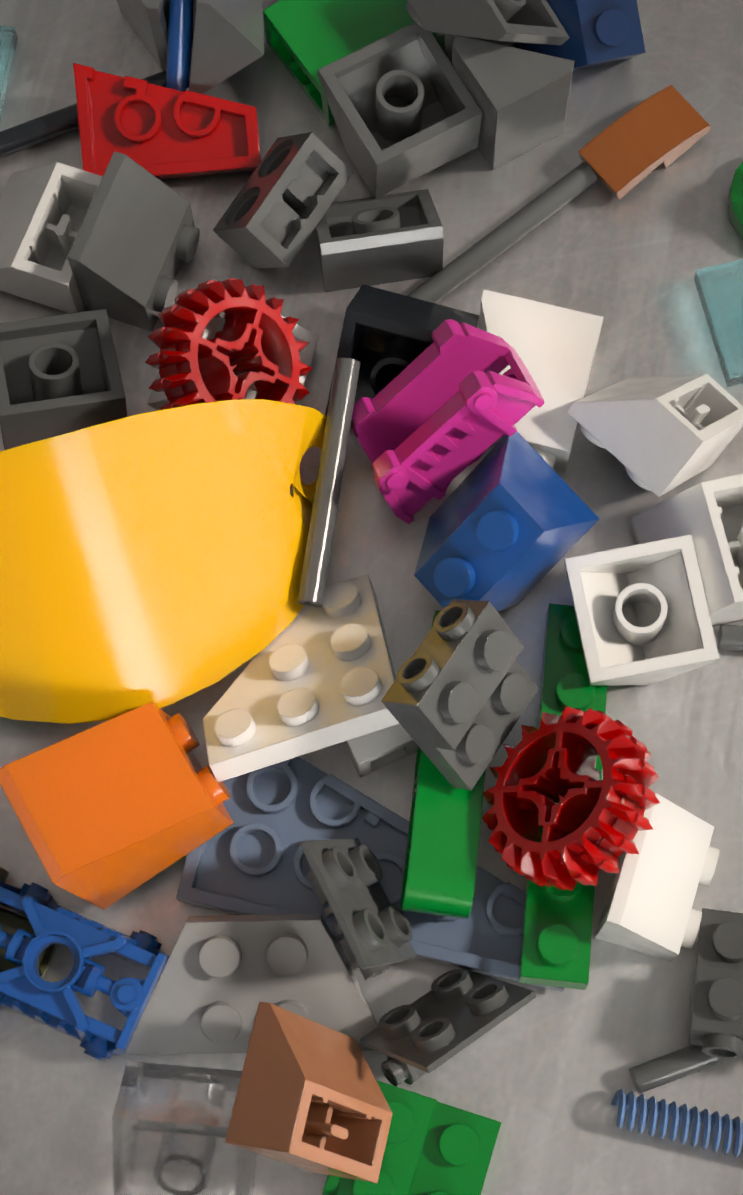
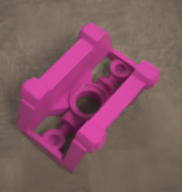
M447 319L432 332L434 342L373 399L362 397L354 404L353 424L351 427L358 442L372 463V469L375 473L373 477L396 517L407 524L414 521L413 515L433 497L438 500L442 499L446 495L445 492L451 481L465 468L479 460L500 437L507 435L511 437L517 431L515 424L535 406L540 408L545 403L528 369L512 346L499 336L464 322L459 324L458 321L453 319ZM508 365H510L511 369L504 372L503 375L499 374Z

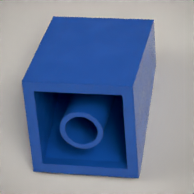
M516 431L511 437L509 435L504 436L430 516L414 576L443 608L448 606L452 599L489 601L496 611L517 606L596 524L599 518Z

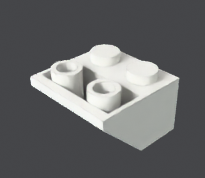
M59 162L12 173L0 199V291L68 313L82 311L84 303L67 257L103 176Z
M707 373L626 378L574 402L567 411L580 424L582 433L590 442L601 448H606L626 466L628 476L637 485L646 490L653 491L658 497L708 469L743 427V406Z
M743 473L701 482L632 516L631 523L637 544L691 534L712 626L743 620Z

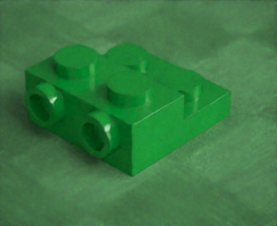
M377 1081L393 1113L378 1183L328 1175L322 1195H481L501 1122Z

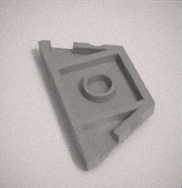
M321 913L188 916L136 1030L133 1032V1037L128 1046V1055L247 1053L259 1002L274 1004L355 1038L361 1051L373 1050L363 1046L360 1039L379 1025L360 992V985L349 964L344 962L336 947V940Z

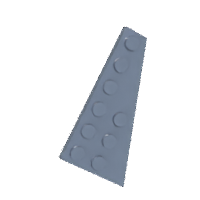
M295 757L223 781L230 794V798L223 802L234 823L187 854L176 895L179 902L234 915L321 913L333 937L342 940L345 938L344 934L335 935L333 928L338 924L336 917H327L324 912L330 906L329 903L321 905L307 877V873L311 871V868L300 844L310 840L358 838L361 845H366L376 856L383 874L380 883L390 903L396 905L401 910V891L409 821L334 775H328L302 758ZM477 865L473 902L468 919L401 910L412 930L413 937L409 942L417 956L416 958L518 982L525 892L509 882L502 881ZM530 984L560 992L564 990L562 987Z

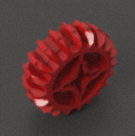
M235 278L221 282L213 279L200 283L197 288L183 291L174 298L175 305L166 307L158 315L164 327L155 329L148 336L160 349L159 353L150 355L145 361L146 364L159 369L160 378L153 381L149 389L155 392L164 391L167 400L160 410L199 403L243 400L247 390L257 392L254 399H265L295 404L294 401L303 400L310 393L299 382L300 376L307 375L313 369L309 365L300 362L299 352L304 350L309 342L300 339L295 340L292 330L299 319L292 318L291 316L282 318L280 315L284 299L273 297L265 300L264 285L257 286L252 284L245 287L242 279L237 280ZM213 317L225 319L223 329L215 333L214 339L207 340L201 337L205 327Z
M567 706L561 716L543 712L539 729L534 726L521 725L522 740L517 746L503 744L508 756L502 766L489 767L497 782L495 786L482 792L488 804L493 806L481 818L487 824L488 829L493 831L488 842L493 845L496 852L502 854L501 860L506 862L507 867L522 876L525 874V878L536 885H545L549 888L553 885L560 890L567 889L573 891L577 882L583 885L597 886L600 869L607 873L620 874L618 857L623 852L639 854L633 841L638 831L653 830L649 820L644 817V812L660 804V801L655 796V792L649 789L659 778V775L655 772L654 767L648 763L651 753L647 751L645 744L639 741L632 734L633 730L621 721H614L602 711H595L591 708L583 712L580 709ZM597 755H599L602 763L603 780H600V771L595 768ZM538 825L543 828L542 839L539 833Z

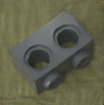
M313 132L278 137L213 231L254 269L289 267L347 183L353 171Z

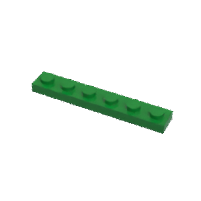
M549 603L547 609L538 729L543 712L561 716L567 706L580 709L583 712L591 708L606 714L607 685H590L574 606ZM597 755L595 768L600 771L601 780L602 763L599 755ZM538 825L539 833L542 839L543 828ZM526 879L518 983L580 990L586 989L589 983L595 886L583 885L577 882L573 891L567 889L560 890L553 885L550 888L545 885L539 886Z

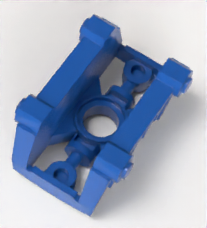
M0 881V904L27 917L35 933L34 935L25 930L18 929L14 935H10L2 931L0 925V947L6 949L5 960L19 966L0 972V1007L1 1005L80 1040L79 1046L85 1049L84 1053L98 1060H101L102 1057L109 1059L111 1054L115 1056L125 1054L133 1037V1032L136 1030L156 986L159 975L162 973L169 958L165 952L159 950L162 944L156 941L157 937L142 930L139 933L132 931L131 935L128 936L51 902L53 896L47 893L48 889L32 882L31 885L24 883L22 888H18ZM50 945H66L73 953L74 964L72 971L66 978L58 982L52 983L43 980L37 968L39 955ZM112 954L148 970L149 973L146 979L125 977L114 981L104 976L106 967L92 961V959ZM97 990L109 995L114 1007L128 1018L123 1030L121 1031L87 1016L75 991L90 998L95 995Z

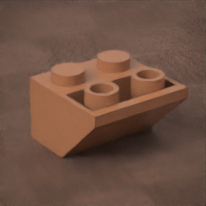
M259 1002L225 1143L313 1173L378 1183L393 1113L356 1039L274 1004Z

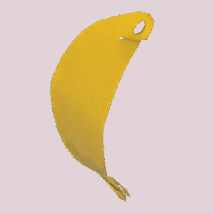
M265 399L225 400L136 414L0 451V717L12 720L73 724L110 720L149 702H153L159 708H163L217 683L264 650L294 621L304 606L297 603L316 480L308 485L303 483L300 476V462L308 449L312 447L322 449L327 417L317 409ZM290 485L293 487V497L290 494Z

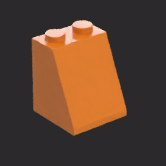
M149 702L0 768V785L52 883L103 910L234 823L223 802L230 798L223 781L218 782L209 765L202 768L192 751L200 743L190 725L180 713L170 717L153 702Z

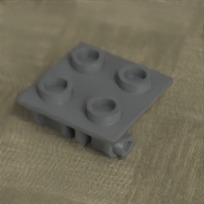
M358 838L310 840L300 844L311 868V871L307 873V877L321 905L328 903L330 905L324 912L327 917L335 916L338 922L333 931L335 935L344 934L345 936L339 942L350 962L353 972L360 970L365 981L389 970L388 964L408 961L417 957L409 942L413 937L410 924L404 913L396 905L390 903L380 883L383 877L381 866L374 853L366 845H361Z
M451 970L435 979L431 984L432 990L412 1004L396 1007L384 1014L378 1022L379 1026L362 1037L360 1041L363 1046L387 1056L388 1059L381 1063V1069L393 1086H398L402 1082L411 1085L424 1074L431 1073L537 996L533 990L471 970Z

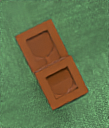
M670 85L625 113L581 148L578 153L580 159L593 169L597 178L620 200L660 164L665 168L670 166L709 132L711 128L686 99Z

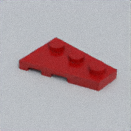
M73 63L84 171L104 176L114 151L127 155L158 179L255 171L261 162L256 107L188 90L183 92L150 84L147 80L126 75L121 77L96 71L93 67Z

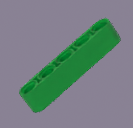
M435 610V612H434L431 629H432V627H433V622H434L436 616H437L438 613L440 612V611H438V610ZM417 746L400 908L403 911L468 919L475 888L483 805L482 792H484L486 769L471 791L453 788L419 746Z

